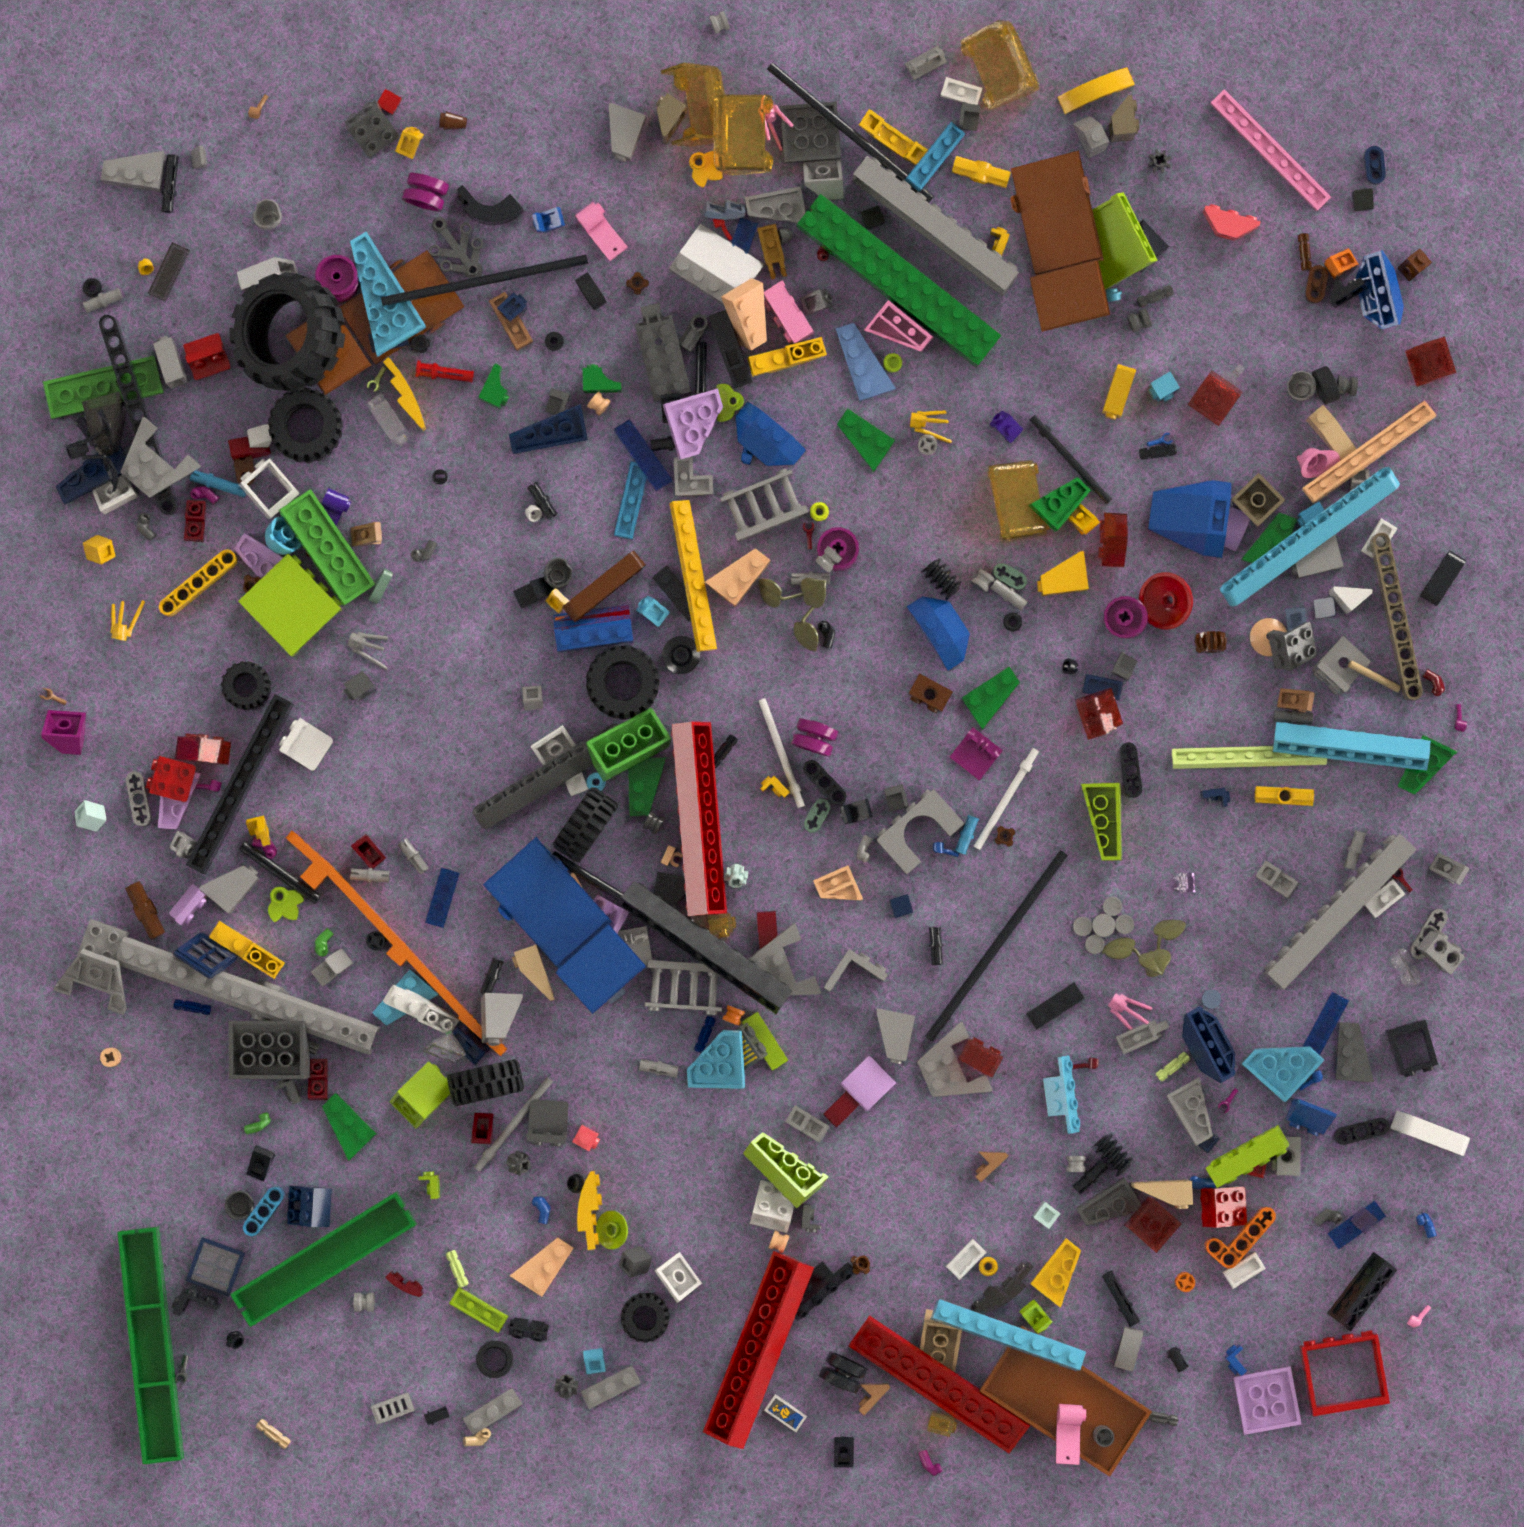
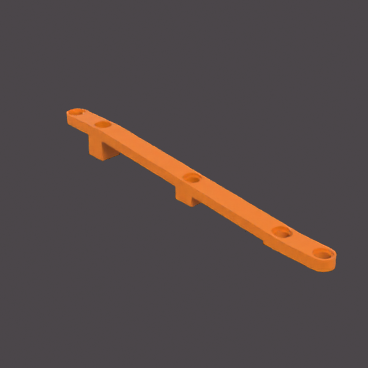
M291 830L285 838L313 862L300 877L314 890H317L329 877L393 945L386 954L400 967L408 961L459 1015L458 1019L482 1039V1025L348 881L318 852ZM502 1043L497 1046H490L500 1056L507 1050Z

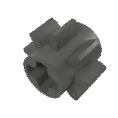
M1156 149L1155 156L1149 155L1148 158L1152 162H1149L1148 166L1154 168L1153 173L1156 170H1160L1163 174L1164 167L1170 168L1171 165L1167 161H1170L1171 157L1165 155L1166 150L1163 153H1159ZM1162 158V163L1160 165L1156 164L1157 160Z
M518 1150L510 1154L507 1158V1166L510 1167L508 1171L519 1176L527 1172L530 1168V1161L527 1159L529 1155Z
M562 1375L560 1379L556 1378L554 1392H559V1396L562 1398H571L573 1394H577L578 1381H574L571 1375Z

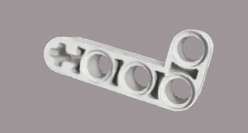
M1396 1111L1390 1127L1392 1130L1464 1156L1470 1138L1400 1111Z

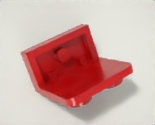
M157 756V759H153L150 770L154 771L152 778L148 777L145 787L148 789L147 793L186 802L196 767L192 764L162 756Z
M1243 1186L1200 1189L1202 1227L1218 1228L1247 1224L1246 1191Z

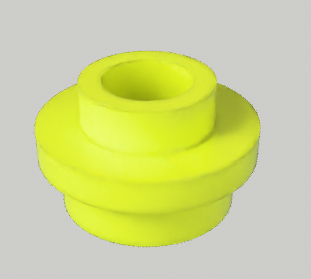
M822 502L814 503L810 508V516L815 521H823L829 515L827 505ZM819 508L822 509L823 514L817 515L816 510Z

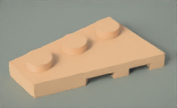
M556 1238L510 1276L542 1297L574 1247L560 1238Z

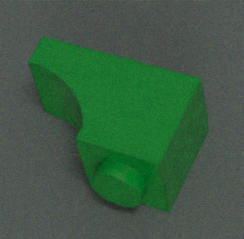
M495 363L478 398L497 409H501L502 406H506L510 396L507 395L508 391L501 385L503 368Z
M589 364L587 368H583L584 393L622 392L621 382L608 379L603 374L602 367H598L596 364Z

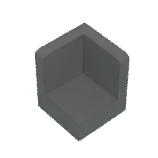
M962 103L959 119L960 129L977 131L981 105Z
M551 388L550 398L545 411L556 415L566 410L570 394Z
M1121 651L1111 673L1129 681L1137 660L1125 655V652Z
M903 784L884 789L889 811L892 812L909 806Z
M638 1246L622 1252L619 1267L629 1278L649 1271L652 1257L643 1247Z

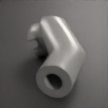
M864 835L857 849L856 858L862 862H867L870 858V854L866 853L873 839L867 835Z

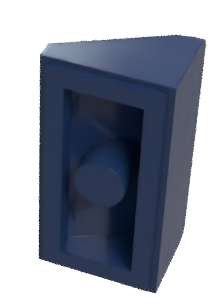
M464 1023L460 1024L447 1038L474 1065L491 1049L486 1043H482V1039Z

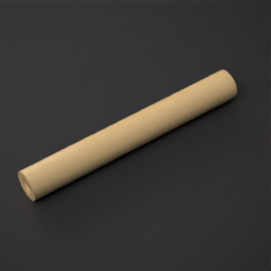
M1352 660L1348 664L1349 668L1395 692H1399L1401 686Z

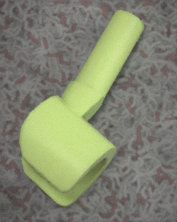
M382 366L375 379L367 383V388H370L373 382L376 384L373 392L378 391L380 388L379 382L386 370L385 367Z

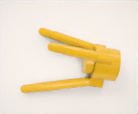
M945 410L912 412L910 428H915L914 432L930 434L936 439L952 443L950 439L922 429V427H926V422L949 423L948 420L927 418L930 415L946 414Z
M144 600L141 601L128 629L127 625L122 624L124 601H121L118 623H116L115 604L111 605V638L126 641L127 636L131 637L134 625L145 604Z

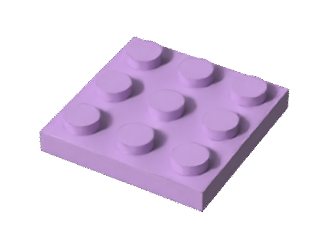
M1290 1366L1244 1374L1242 1376H1233L1244 1435L1301 1425Z

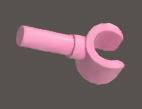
M1427 1305L1418 1317L1411 1315L1407 1324L1413 1328L1418 1327L1431 1307Z

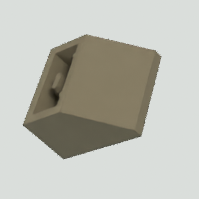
M1128 95L1111 116L1109 121L1111 143L1134 140L1135 135L1138 134L1139 120L1135 119L1137 103L1136 100H1133L1132 95Z

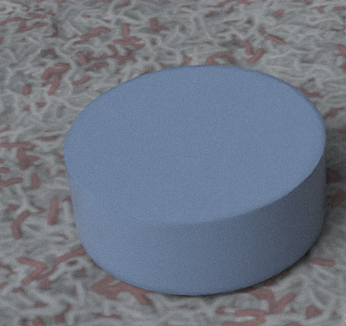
M1210 989L1202 994L1201 1001L1206 1008L1214 1009L1220 1005L1221 996L1216 990Z

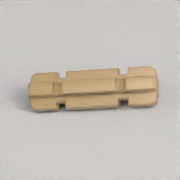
M264 1419L257 1423L256 1428L261 1432L263 1431L275 1443L278 1442V1445L283 1449H286L290 1444V1439L286 1436L283 1437L281 1432L273 1426H269L268 1422Z

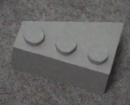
M164 151L106 160L103 162L101 181L108 185L161 192L166 154Z

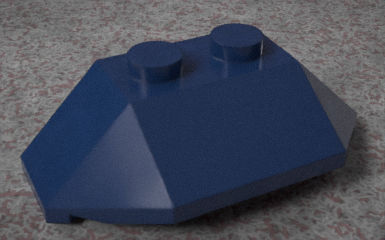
M1200 1006L1184 1014L1182 1037L1199 1070L1219 1083L1235 1075V1051L1217 1017L1203 1010Z

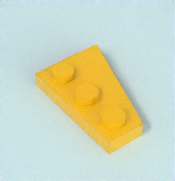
M1065 1238L1030 1283L1060 1308L1081 1250Z

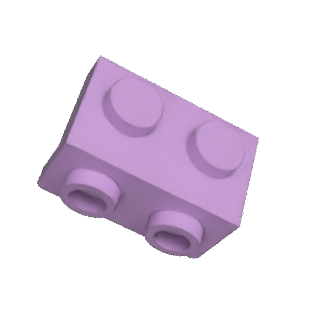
M192 884L169 914L180 925L184 926L185 923L188 925L194 918L193 913L197 908L200 910L206 903L207 895Z

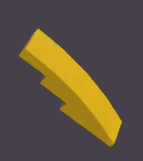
M388 357L383 363L395 376L390 380L391 384L402 395L397 402L423 431L426 430L421 410L412 390L399 369Z

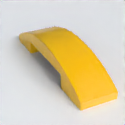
M1123 68L1086 82L1057 98L1064 114H1068L1088 103L1114 92H1120L1135 84L1128 68Z
M868 109L858 125L885 147L916 166L928 149L918 142L912 141L886 123L885 119Z

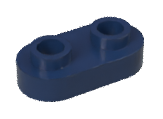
M1371 146L1364 153L1366 179L1370 184L1378 185L1386 177L1384 153L1380 147ZM1370 154H1375L1377 158L1375 160L1371 159ZM1372 173H1378L1379 177L1373 178Z

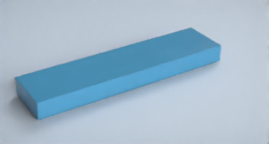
M951 121L904 180L918 192L921 191L961 141L965 133Z
M632 461L630 463L614 532L616 537L633 540L649 465Z

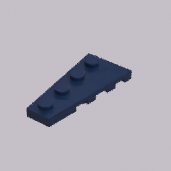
M581 404L509 434L512 453H522L588 440Z
M114 435L110 442L97 450L95 455H105L107 458H110L119 477L123 475L120 472L127 456ZM102 459L85 460L81 467L70 473L55 486L65 505L111 481Z

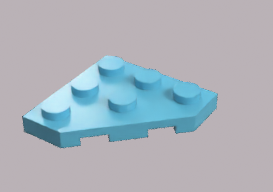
M723 1030L687 1068L688 1088H745L742 1030Z
M1310 1046L1254 1049L1242 1062V1065L1281 1100L1286 1102L1322 1064L1324 1059Z

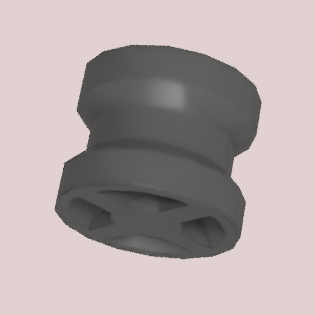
M651 811L642 828L650 829L656 835L665 818L662 816L658 817Z

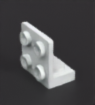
M761 1180L750 1224L787 1233L794 1205L771 1182Z

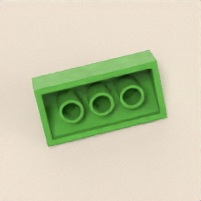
M650 708L587 741L586 746L595 769L603 782L669 748L671 737L654 710Z

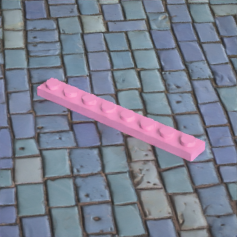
M1225 89L1210 103L1316 211L1331 198Z

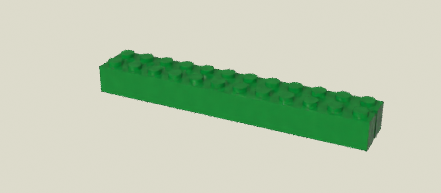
M822 194L818 196L810 206L809 211L807 210L797 223L796 227L974 367L977 368L1002 336Z
M159 1226L121 1230L117 1232L142 1464L182 1460L184 1458Z

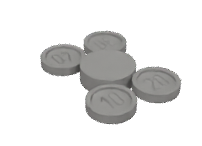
M1109 897L1104 901L1103 910L1106 914L1096 916L1092 923L1086 917H1079L1073 923V930L1079 936L1088 935L1092 929L1096 934L1089 936L1085 941V948L1091 954H1098L1104 949V940L1101 937L1111 935L1115 928L1121 934H1128L1134 928V921L1128 915H1121L1116 921L1111 917L1118 915L1122 910V903L1116 897Z

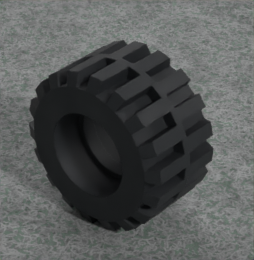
M240 661V663H234L231 668L228 667L226 669V674L222 676L221 691L226 701L232 706L243 710H254L258 706L261 707L265 700H268V694L271 693V681L269 680V675L262 667L250 661ZM243 675H251L257 681V688L249 697L240 696L235 689L236 681Z
M639 1293L632 1296L625 1303L621 1312V1325L624 1332L631 1339L633 1338L635 1341L643 1343L653 1342L660 1338L668 1327L669 1309L659 1296L651 1293ZM642 1306L651 1307L657 1316L656 1323L649 1329L639 1328L634 1322V1313Z

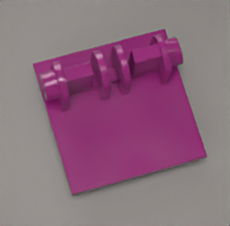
M972 727L950 755V758L980 781L1003 750Z

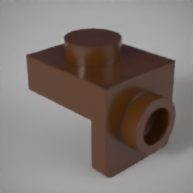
M1419 248L1402 262L1398 269L1408 281H1411L1427 268L1432 261Z

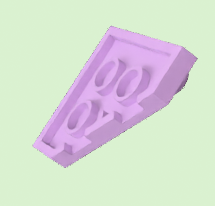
M718 388L663 404L679 460L700 453L705 439L708 437L718 414H720L723 408Z

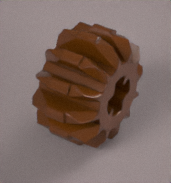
M1207 631L1196 634L1194 641L1196 651L1202 654L1225 651L1227 645L1226 634L1221 631Z

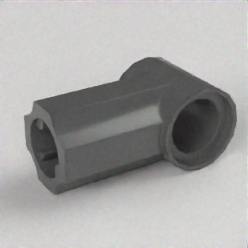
M694 315L678 341L679 345L689 352H692L703 333L708 329V321L704 315ZM696 320H704V326L696 328L694 326Z

